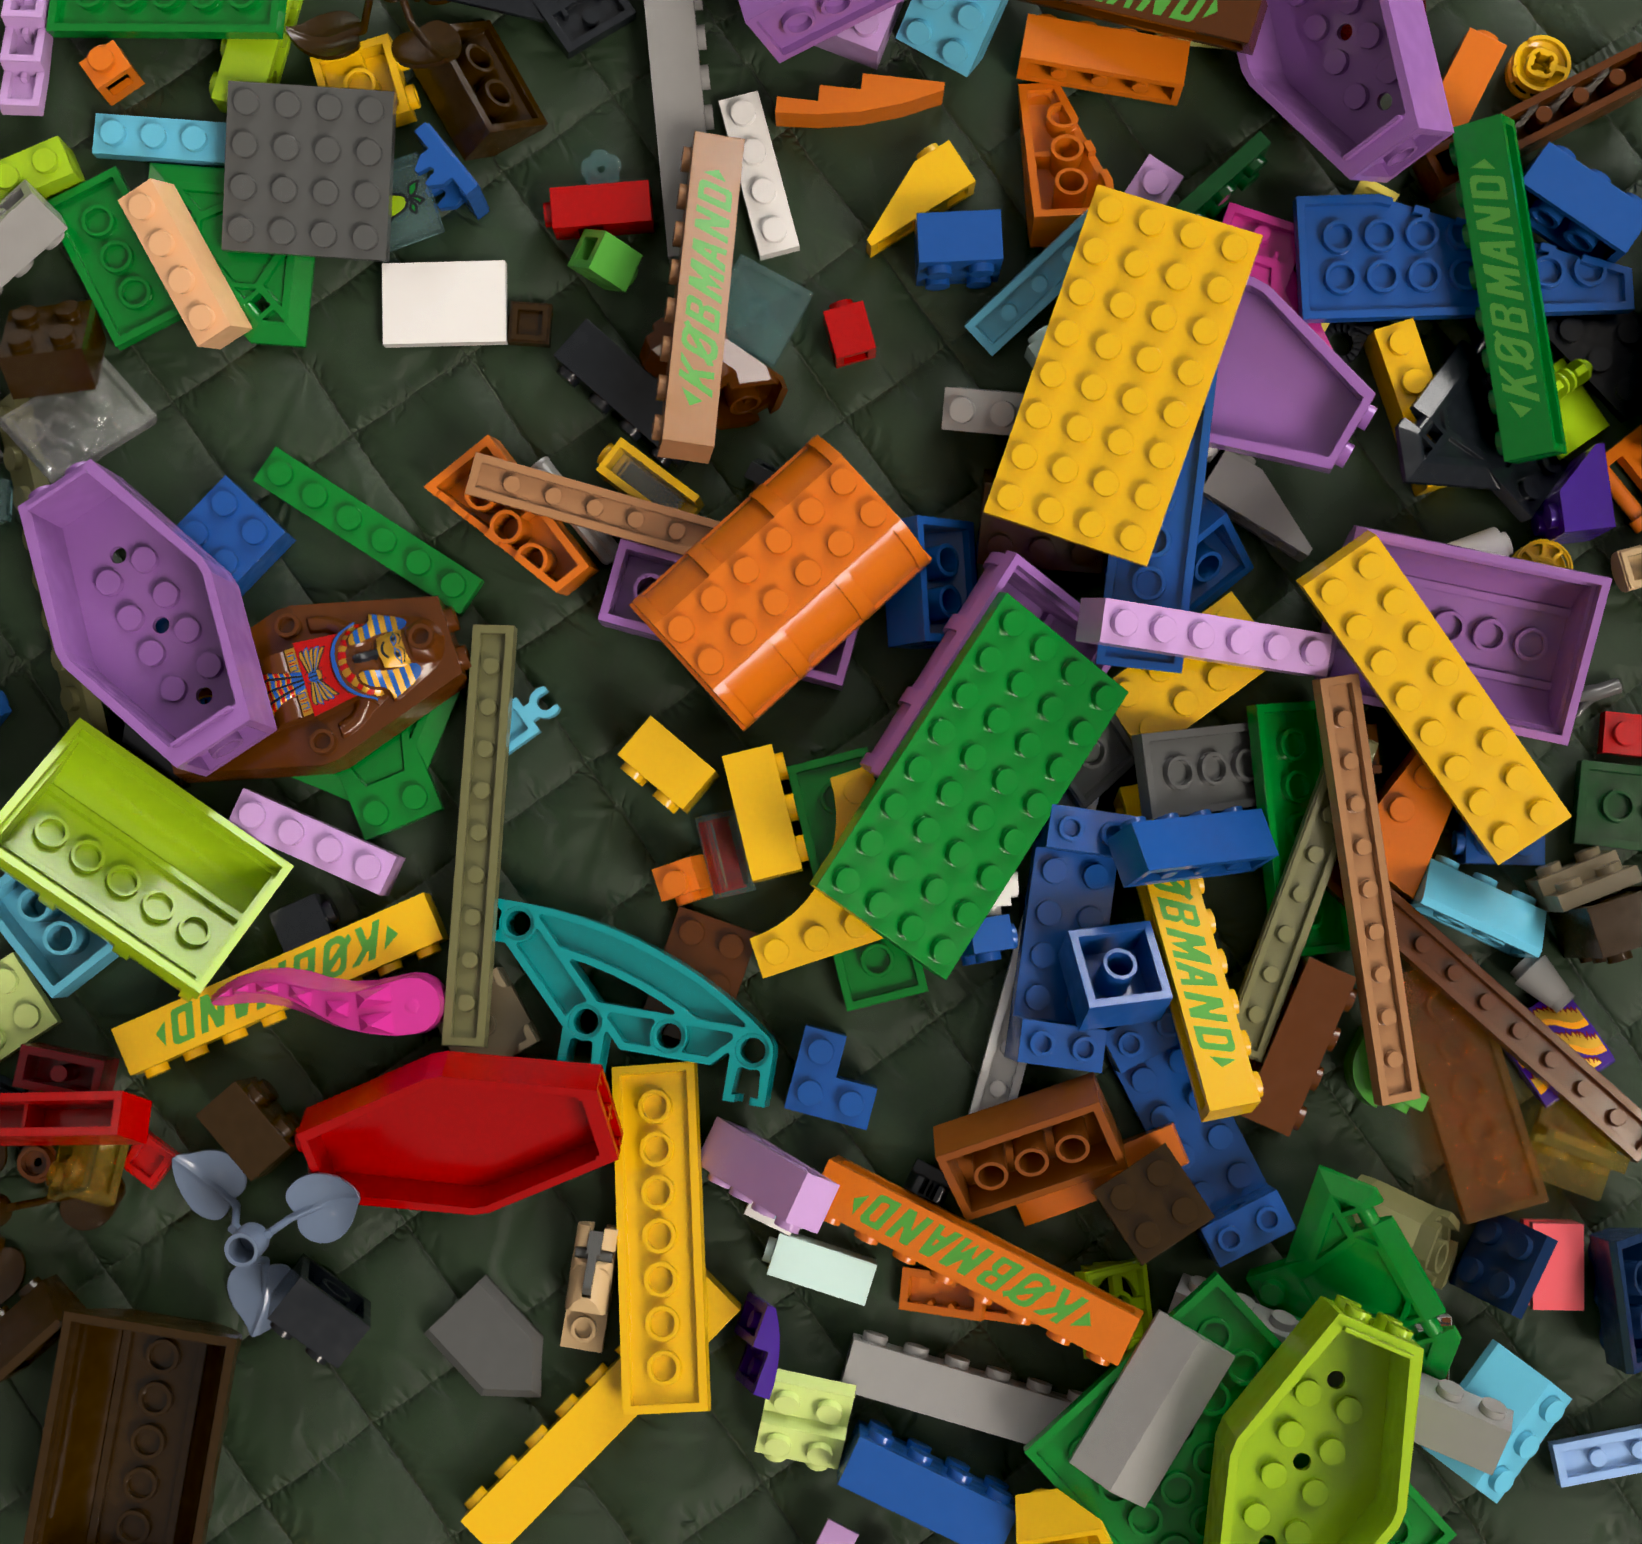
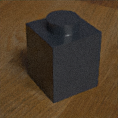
M316 893L268 914L284 953L338 930L336 923L340 921V915L331 898L326 900L324 894Z

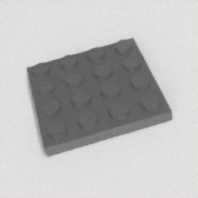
M228 81L221 250L226 252L389 262L397 94L394 91Z

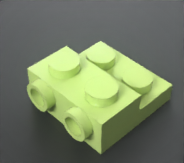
M777 1369L770 1399H765L754 1452L764 1454L772 1462H782L790 1459L804 1462L808 1468L814 1471H824L827 1468L838 1470L855 1398L856 1385Z

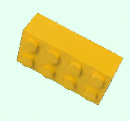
M1232 591L1202 612L1203 614L1255 622ZM1188 658L1183 660L1182 674L1126 668L1112 678L1128 691L1127 696L1115 714L1131 740V736L1137 734L1187 729L1266 670Z

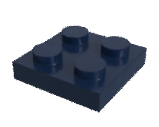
M1484 1207L1449 1283L1522 1319L1558 1241Z

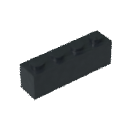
M586 318L553 355L559 366L556 371L557 374L571 387L575 388L580 384L590 393L587 400L602 414L606 415L611 411L619 418L621 422L618 424V427L630 439L637 442L641 438L652 447L649 454L662 467L668 469L672 465L681 472L690 461L657 457L659 441L651 440L654 415H662L663 401L656 400L658 381Z

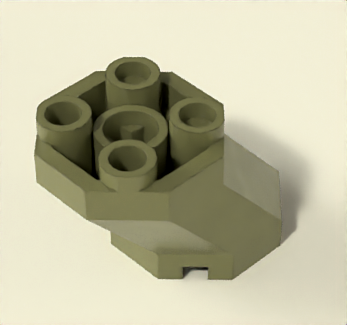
M1361 1174L1357 1179L1377 1187L1384 1199L1383 1203L1374 1206L1378 1216L1393 1215L1432 1286L1442 1290L1447 1283L1458 1251V1242L1450 1240L1451 1230L1459 1232L1460 1221L1453 1212L1437 1208L1387 1183ZM1357 1213L1352 1215L1356 1223L1362 1222Z

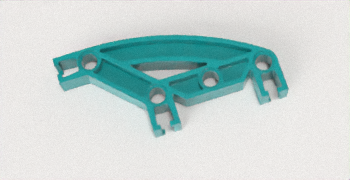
M498 898V908L502 913L499 918V929L496 931L495 941L506 943L563 1026L557 1061L573 1062L578 1040H589L592 1042L591 1064H601L604 1072H606L611 1038L620 1050L705 1065L716 1064L727 1055H730L722 1100L743 1102L744 1094L737 1093L742 1070L745 1068L760 1072L758 1097H750L749 1105L762 1108L770 1105L778 1058L777 1041L756 1017L717 984L661 948L613 926L559 909ZM525 912L530 918L531 926L526 934L519 935L514 929V920L518 914ZM578 961L609 973L639 988L672 1009L674 1014L605 1002ZM588 1009L595 1012L598 1017V1026L592 1033L585 1032L580 1024L582 1014ZM670 1023L676 1025L681 1031V1041L674 1048L667 1046L662 1039L663 1029ZM751 1038L759 1039L765 1046V1055L759 1062L750 1061L746 1057L745 1045Z

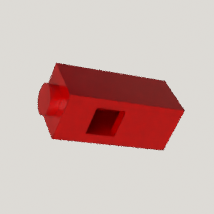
M649 180L549 188L550 202L543 203L546 228L552 227L557 240L580 239L584 229L605 230L613 236L655 232Z

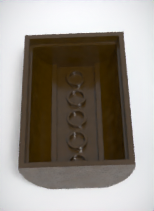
M94 1308L83 1310L68 1309L64 1311L23 1544H205L209 1519L212 1516L215 1498L214 1489L223 1436L228 1423L229 1401L242 1335L230 1327L215 1322L134 1309Z

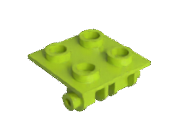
M1562 358L1553 364L1567 448L1566 454L1556 455L1559 460L1610 426L1582 386L1591 378L1593 371L1591 362L1586 359H1575L1567 364Z

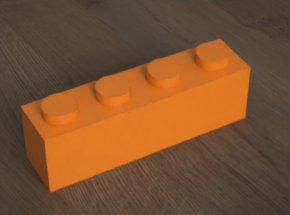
M1028 13L1016 79L1177 106L1184 87L1191 41L1167 35L1158 36L1140 33L1132 28L1117 29L1099 26L1091 21L1076 22L1064 20L1051 14L1035 15Z

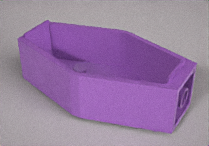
M1266 0L1268 7L1253 55L1237 52L1241 72L1249 86L1350 180L1387 183L1455 133L1423 0ZM1349 24L1352 27V35L1348 40L1344 41L1341 37V30L1345 25ZM1388 93L1392 97V104L1390 108L1384 110L1380 105V101Z
M91 459L77 462L66 469L64 472L65 476L51 485H43L36 488L29 494L28 500L18 506L55 654L69 673L178 769L207 777L277 731L240 588L226 568L123 478ZM120 548L125 549V560L121 563H115L113 560L114 552ZM161 618H166L169 621V628L164 633H158L156 630V623ZM209 688L212 691V699L209 703L202 704L199 701V693L203 689Z

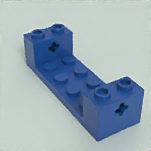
M1052 804L1050 817L1036 837L1032 847L1004 1057L1021 1063L1102 1073L1107 1030L1099 1028L1078 1031L1057 954L1068 930L1109 926L1117 868L1107 839L1122 829L1121 824L1124 821L1136 816Z
M1168 1006L1161 1021L1101 1028L1107 1030L1104 1053L1144 1131L1146 1132L1172 1122L1176 1127L1190 1161L1181 1167L1215 1216L1214 1219L1196 1230L1209 1259L1221 1268L1297 1229L1279 1192L1267 1184L1233 1116L1201 1122L1170 1007Z

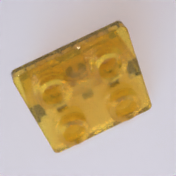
M1560 1099L1546 1109L1541 1104L1519 1165V1171L1573 1193L1599 1201L1610 1171L1625 1174L1630 1158L1618 1154V1150Z
M60 1145L56 1161L51 1164L46 1177V1184L49 1186L47 1199L57 1201L65 1197H72L105 1207L115 1205L129 1145Z

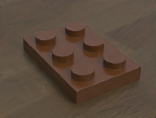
M679 906L664 951L690 965L736 1000L753 952L750 938L759 935V933ZM648 995L644 1006L645 1009L674 1014L672 1009ZM670 1023L663 1029L662 1034L681 1040V1031L676 1025Z

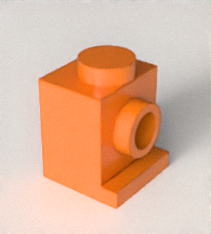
M114 40L94 47L88 52L87 57L79 62L96 89L111 106L145 84L125 53ZM128 74L129 77L109 89V85Z
M705 854L689 856L652 869L662 902L675 899L679 907L717 894Z

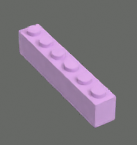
M1081 598L1075 641L1298 676L1327 677L1333 634L1111 598Z

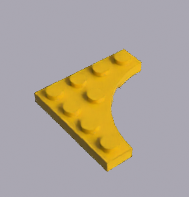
M863 767L830 778L836 807L834 845L876 782L874 776ZM814 889L807 900L791 916L770 930L750 938L762 978L764 979L884 938L821 892Z

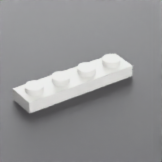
M758 91L719 100V108L727 136L745 139L740 187L760 261L800 251V245Z

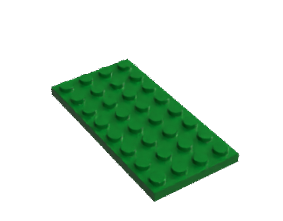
M998 592L809 885L934 975L946 980L1049 819L1052 804L1059 803L1127 696L1128 691L1007 592Z

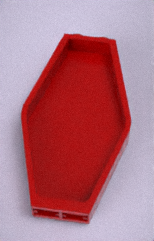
M457 1051L429 1054L306 1108L300 1126L295 1130L297 1132L295 1134V1144L298 1151L303 1152L308 1164V1174L322 1172L345 1179L358 1190L361 1197L359 1205L464 1215L493 1212L617 1161L623 1138L622 1126L601 1064Z

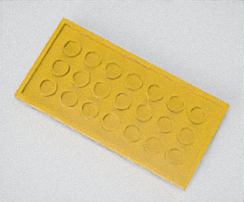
M1097 184L983 512L987 515L1148 567L1263 235Z

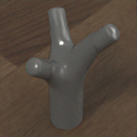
M1614 678L1597 684L1584 685L1576 718H1580L1583 712L1594 702L1621 694L1623 688L1620 680Z

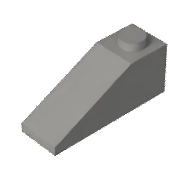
M1224 451L1205 480L1203 496L1227 512L1230 520L1298 562L1303 561L1309 556L1312 547L1264 471L1255 465L1256 460L1252 456Z

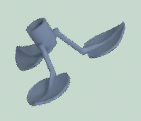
M205 1149L178 1154L172 1158V1169L176 1184L183 1198L194 1212L206 1219L219 1220L232 1207V1221L228 1227V1231L232 1235L224 1246L226 1258L231 1264L236 1266L228 1277L227 1290L229 1299L244 1321L251 1337L271 1329V1321L267 1319L271 1293L291 1269L285 1264L270 1265L269 1257L261 1256L267 1250L270 1238L288 1224L297 1220L299 1231L308 1240L320 1244L336 1241L348 1231L354 1221L361 1200L358 1190L351 1183L337 1175L322 1172L306 1174L294 1181L286 1191V1201L293 1213L287 1215L268 1229L255 1222L245 1223L241 1226V1204L236 1197L245 1190L247 1177L226 1151L221 1149Z

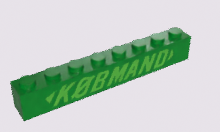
M1500 113L1453 127L1455 133H1453V141L1449 143V153L1455 167L1458 166L1460 182L1456 184V197L1460 207L1465 210L1467 223L1462 226V235L1466 247L1471 249L1473 265L1469 266V279L1472 288L1478 292L1480 305L1475 309V318L1479 330L1484 332L1486 348L1482 350V362L1486 372L1491 375L1493 387L1492 390H1489L1488 400L1492 413L1494 415L1497 414L1499 431L1495 433V444L1499 455L1504 457V462L1519 464L1566 454L1567 448L1515 121Z

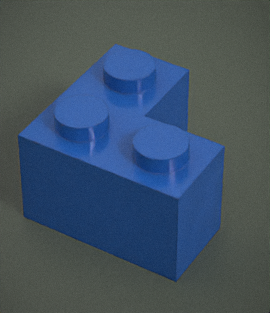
M806 1023L784 1108L867 1130L877 1086L837 1075L847 1034Z

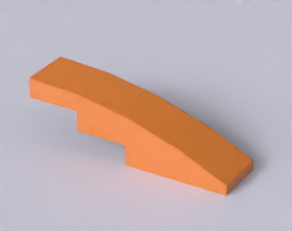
M863 73L861 89L820 85L818 101L777 96L775 108L776 126L831 128L859 126L902 118L942 105L945 82Z
M1172 1122L1123 1139L1128 1167L1165 1143L1181 1166L1188 1164L1190 1161L1174 1123ZM1125 1169L1017 1204L1016 1206L1024 1226L1032 1225L1097 1201L1092 1191Z
M903 1266L898 1308L900 1310L980 1322L991 1320L1024 1325L1010 1318L1007 1315L1008 1309L995 1302L992 1305H986L976 1301L968 1295L970 1289L956 1282L953 1285H947L936 1280L930 1275L931 1269L913 1266Z

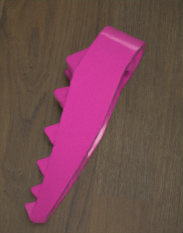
M286 967L261 969L239 976L219 988L212 995L211 1003L218 1006L243 1003L279 1005L306 1013L333 1026L375 1035L404 1036L426 1033L436 1029L443 1023L446 986L439 978L425 972H413L379 980L353 981L328 977L313 971Z

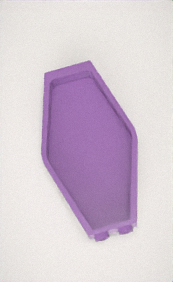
M1249 276L1219 362L1209 447L1330 474L1334 465L1341 468L1344 467L1355 448V445L1349 442L1357 427L1365 431L1378 408L1371 405L1376 393L1268 284L1255 277Z

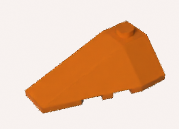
M1045 83L1018 84L1030 248L1047 247L1081 214L1089 209L1097 184L1114 189L1113 178L1108 169H1103L1096 157V148L1091 139L1087 140L1078 124L1079 118L1061 86Z

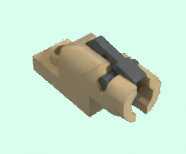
M579 1221L565 1301L566 1312L560 1346L602 1353L617 1270L615 1265L619 1230L616 1226L608 1224L604 1232L594 1231L595 1222Z

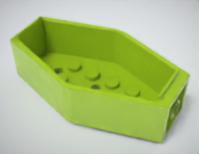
M1337 1294L1334 1301L1324 1296L1318 1298L1222 1416L1215 1433L1203 1544H1259L1260 1539L1265 1535L1273 1536L1275 1544H1387L1400 1528L1407 1510L1424 1349L1412 1339L1413 1331L1403 1327L1401 1321L1387 1314L1378 1312L1376 1318L1371 1317L1372 1314L1361 1309V1304L1347 1297ZM1333 1371H1339L1343 1374V1382L1337 1387L1330 1386L1327 1381L1329 1374ZM1299 1453H1305L1309 1456V1463L1304 1468H1297L1293 1464L1294 1457Z

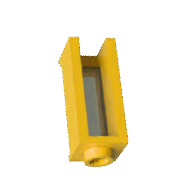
M622 437L619 438L615 445L609 443L597 459L599 466L595 470L601 479L622 494L695 515L704 507V503L697 493Z

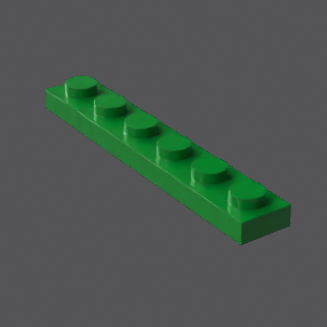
M277 447L274 448L253 479L256 484L423 592L430 596H438L445 606H453L455 612L461 616L464 615L485 583L472 572Z

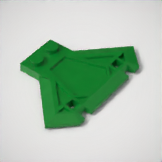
M150 163L148 179L151 178L174 184L185 205L192 212L191 216L253 328L244 334L251 344L306 348L316 257L226 252L221 250L225 168ZM264 297L270 306L262 312L255 303Z
M461 690L351 768L335 774L293 776L292 778L348 800L363 837L368 842L445 810L429 767Z
M1319 1165L1287 1258L1252 1268L1245 1278L1262 1306L1272 1310L1286 1311L1292 1314L1298 1321L1305 1316L1320 1296L1334 1301L1337 1294L1361 1304V1309L1372 1314L1371 1317L1376 1318L1378 1312L1387 1314L1401 1321L1403 1327L1414 1332L1412 1339L1424 1349L1422 1373L1439 1380L1446 1379L1462 1337L1455 1325L1441 1326L1437 1316L1444 1314L1446 1308L1393 1215L1379 1217L1374 1209V1206L1383 1203L1384 1199L1375 1186ZM1357 1213L1362 1222L1356 1223L1352 1215ZM1420 1323L1424 1331L1418 1332L1414 1324Z

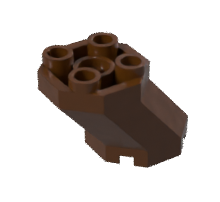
M664 318L659 319L652 325L653 332L646 336L639 354L643 368L656 378H658L659 374L666 375L667 362L660 361V351L663 335L670 336L671 324L664 323ZM725 333L716 428L719 430L755 424L760 421L758 413L768 408L769 414L779 410L788 392L783 376L728 339L727 333Z

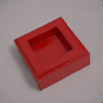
M148 1130L147 1144L133 1145L118 1165L153 1190L171 1169L172 1158L180 1153Z

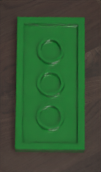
M114 166L48 200V202L62 215L68 227L64 232L65 236L62 243L115 347L121 351L182 320L118 202L121 197L130 192V189L121 171Z

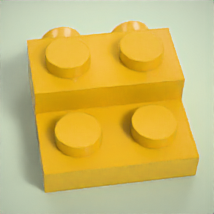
M388 33L360 41V48L355 53L341 59L321 60L309 57L316 83L319 87L394 91L397 94L396 128L417 122L414 110L421 108L420 99L414 84L407 85L403 71L410 70V68L400 65L393 58L391 51L393 40Z

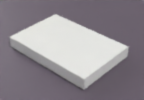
M506 261L382 263L384 347L508 345Z

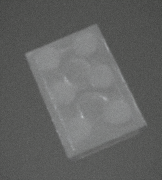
M104 356L96 390L34 397L0 417L2 429L52 484L65 476L64 472L71 465L80 461H88L89 459L96 462L154 426L157 422V415Z

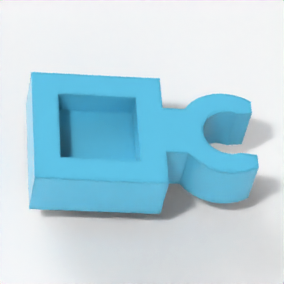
M545 686L535 689L530 695L529 703L525 706L517 697L513 699L509 755L542 733L535 723L541 718L552 719L560 713L561 708L558 704H555L548 710H542L539 707L540 698L549 692Z

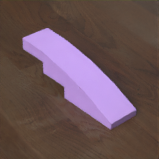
M50 0L3 1L1 18L5 25V32L0 53V63L4 70L0 89V111L2 115H44L53 47V36L46 31Z

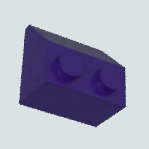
M1604 443L1593 445L1568 462V467L1533 518H1531L1533 534L1538 536L1539 539H1549L1559 544L1586 542L1616 527Z

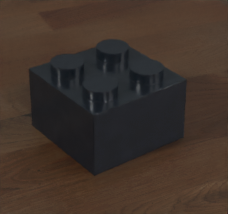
M303 1253L271 1293L267 1319L271 1321L270 1326L278 1335L287 1340H291L294 1337L306 1346V1353L313 1360L322 1365L329 1362L338 1369L371 1328V1302Z

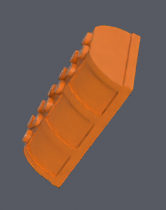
M817 434L769 479L750 493L748 498L706 536L686 551L685 555L643 593L634 598L629 606L744 732L932 561V558L923 549L901 518L832 445Z

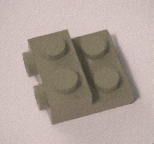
M1596 845L1574 853L1576 861L1561 866L1560 861H1554L1535 869L1537 876L1525 880L1530 896L1537 900L1535 903L1536 907L1547 912H1566L1642 882V876L1637 865H1622L1616 850L1600 851L1599 846Z

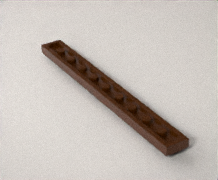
M1337 857L1325 890L1345 907ZM1390 887L1400 957L1630 1162L1638 1163L1642 1158V1110Z

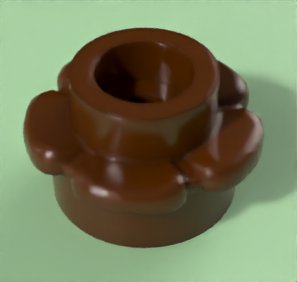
M24 1146L17 1159L19 1173L29 1182H45L47 1177H53L58 1171L59 1161L55 1157L57 1151L53 1146ZM37 1158H40L42 1160V1164L40 1166H37L35 1164V1160Z

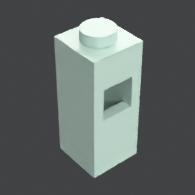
M780 1231L778 1238L769 1236L762 1261L769 1263L767 1275L865 1306L877 1268V1259L801 1234L791 1233L789 1236Z

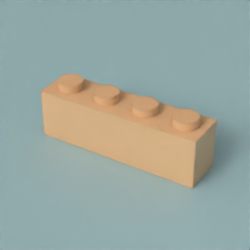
M150 178L118 200L197 347L221 350L253 329L174 184Z

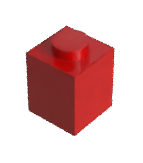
M843 299L830 304L829 310L823 311V324L836 368L876 358V345L863 300L853 303L852 299Z

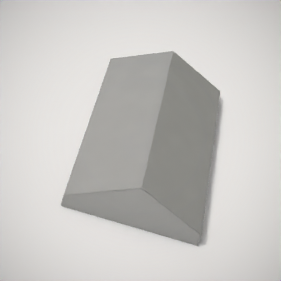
M1158 1309L1070 1456L1069 1463L1109 1492L1145 1508L1229 1369L1235 1355Z

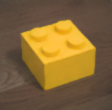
M651 715L617 754L625 761L620 769L642 787L647 781L655 786L657 790L652 796L673 814L679 808L688 814L720 777L715 769Z

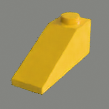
M950 140L940 146L937 143H933L917 154V160L914 161L867 238L866 252L870 258L912 233L915 229L916 213L945 212L974 194L976 180Z

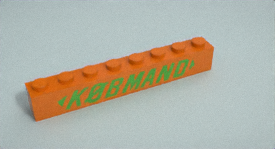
M840 1155L828 1160L822 1175L839 1184L840 1187L824 1219L825 1222L835 1226H840V1223H843L854 1229V1236L861 1241L874 1246L879 1242L893 1249L892 1256L909 1265H915L918 1262L931 1269L930 1275L933 1278L947 1285H953L956 1282L970 1289L968 1295L980 1303L992 1305L995 1302L1008 1309L1007 1315L1010 1318L1024 1325L1030 1326L1031 1322L1047 1329L1046 1335L1059 1344L1069 1346L1071 1342L1087 1350L1085 1353L1086 1357L1095 1363L1106 1367L1110 1363L1116 1366L1120 1364L1145 1313L1143 1310Z

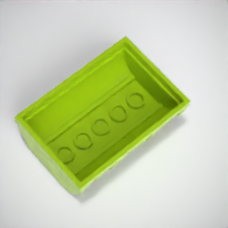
M80 717L0 810V870L39 896L38 901L52 911L59 909L113 946L112 951L126 961L129 958L133 959L180 991L178 996L188 1003L192 998H198L294 867L291 863Z

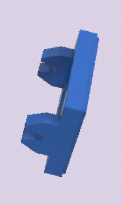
M423 123L414 130L424 149V152L419 156L415 172L418 176H421L430 170L434 171L425 182L428 187V196L432 199L441 193H445V196L437 204L440 211L456 210L465 203L478 220L489 212V206L479 184L429 123Z

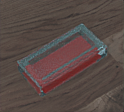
M735 809L695 818L714 900L755 891L756 886L751 878Z

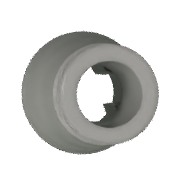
M1546 955L1539 956V958H1524L1510 972L1517 980L1515 985L1547 1007L1552 1008L1556 1013L1561 1011L1575 997Z

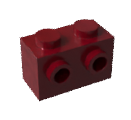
M41 1042L21 1044L12 1086L28 1089V1093L113 1091L120 1058Z

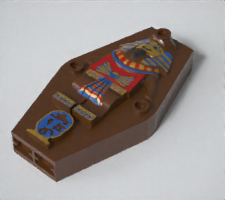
M438 596L291 605L274 611L250 629L277 731L207 777L178 769L171 764L173 773L187 783L326 775L351 768L468 686L469 674L467 670L472 667L470 654L465 644L459 646L455 631L461 630V626L453 606L447 608ZM209 688L203 689L199 693V701L202 704H207L211 701L212 691Z

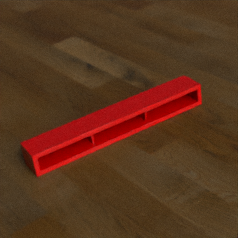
M125 1091L0 1093V1146L147 1144L152 1101Z

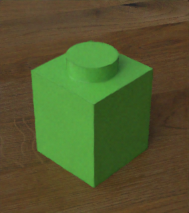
M584 229L567 266L604 290L626 292L637 277L638 265L643 255L605 230Z

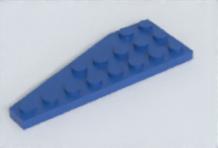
M1381 194L1296 196L1293 200L1298 315L1307 324L1404 321L1410 318H1414V320L1475 318V309L1480 305L1478 292L1472 288L1469 279V266L1473 265L1471 249L1466 247L1462 235V226L1467 224L1466 219L1459 217L1452 219L1430 212L1429 208L1414 205V207L1394 202L1392 197ZM1534 243L1545 316L1629 314L1635 310L1632 268L1585 254L1577 256L1557 250V246L1548 243Z

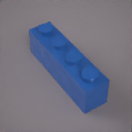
M1234 806L1220 813L1213 814L1210 809H1204L1185 817H1179V814L1174 812L1160 816L1155 820H1146L1145 816H1137L1124 821L1121 824L1122 829L1107 839L1124 888L1254 872L1279 855L1262 808L1243 810L1242 806Z

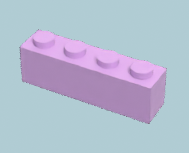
M247 788L242 789L229 817L231 823L257 841L382 896H389L406 859Z
M716 1117L701 1149V1167L709 1172L707 1176L709 1181L730 1189L728 1192L730 1195L752 1204L751 1209L772 1219L777 1216L774 1224L786 1231L798 1234L800 1228L818 1234L840 1187L839 1184L753 1131L720 1117Z

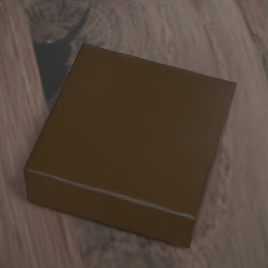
M511 301L508 333L509 345L551 348L553 305Z

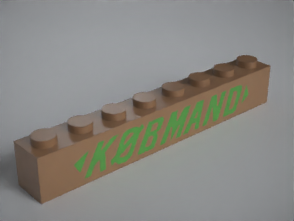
M695 131L691 147H683L680 172L687 173L686 184H679L676 209L683 210L682 222L675 221L672 246L679 247L678 259H671L668 284L675 285L674 298L667 297L664 323L671 324L670 336L663 335L660 351V361L667 362L666 375L659 374L656 388V400L663 401L662 415H654L651 440L659 441L657 457L709 464L714 449L745 139Z

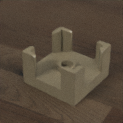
M503 967L493 969L488 1048L448 1046L450 1051L514 1057L543 1040ZM443 1023L438 1026L441 1034L443 1032Z

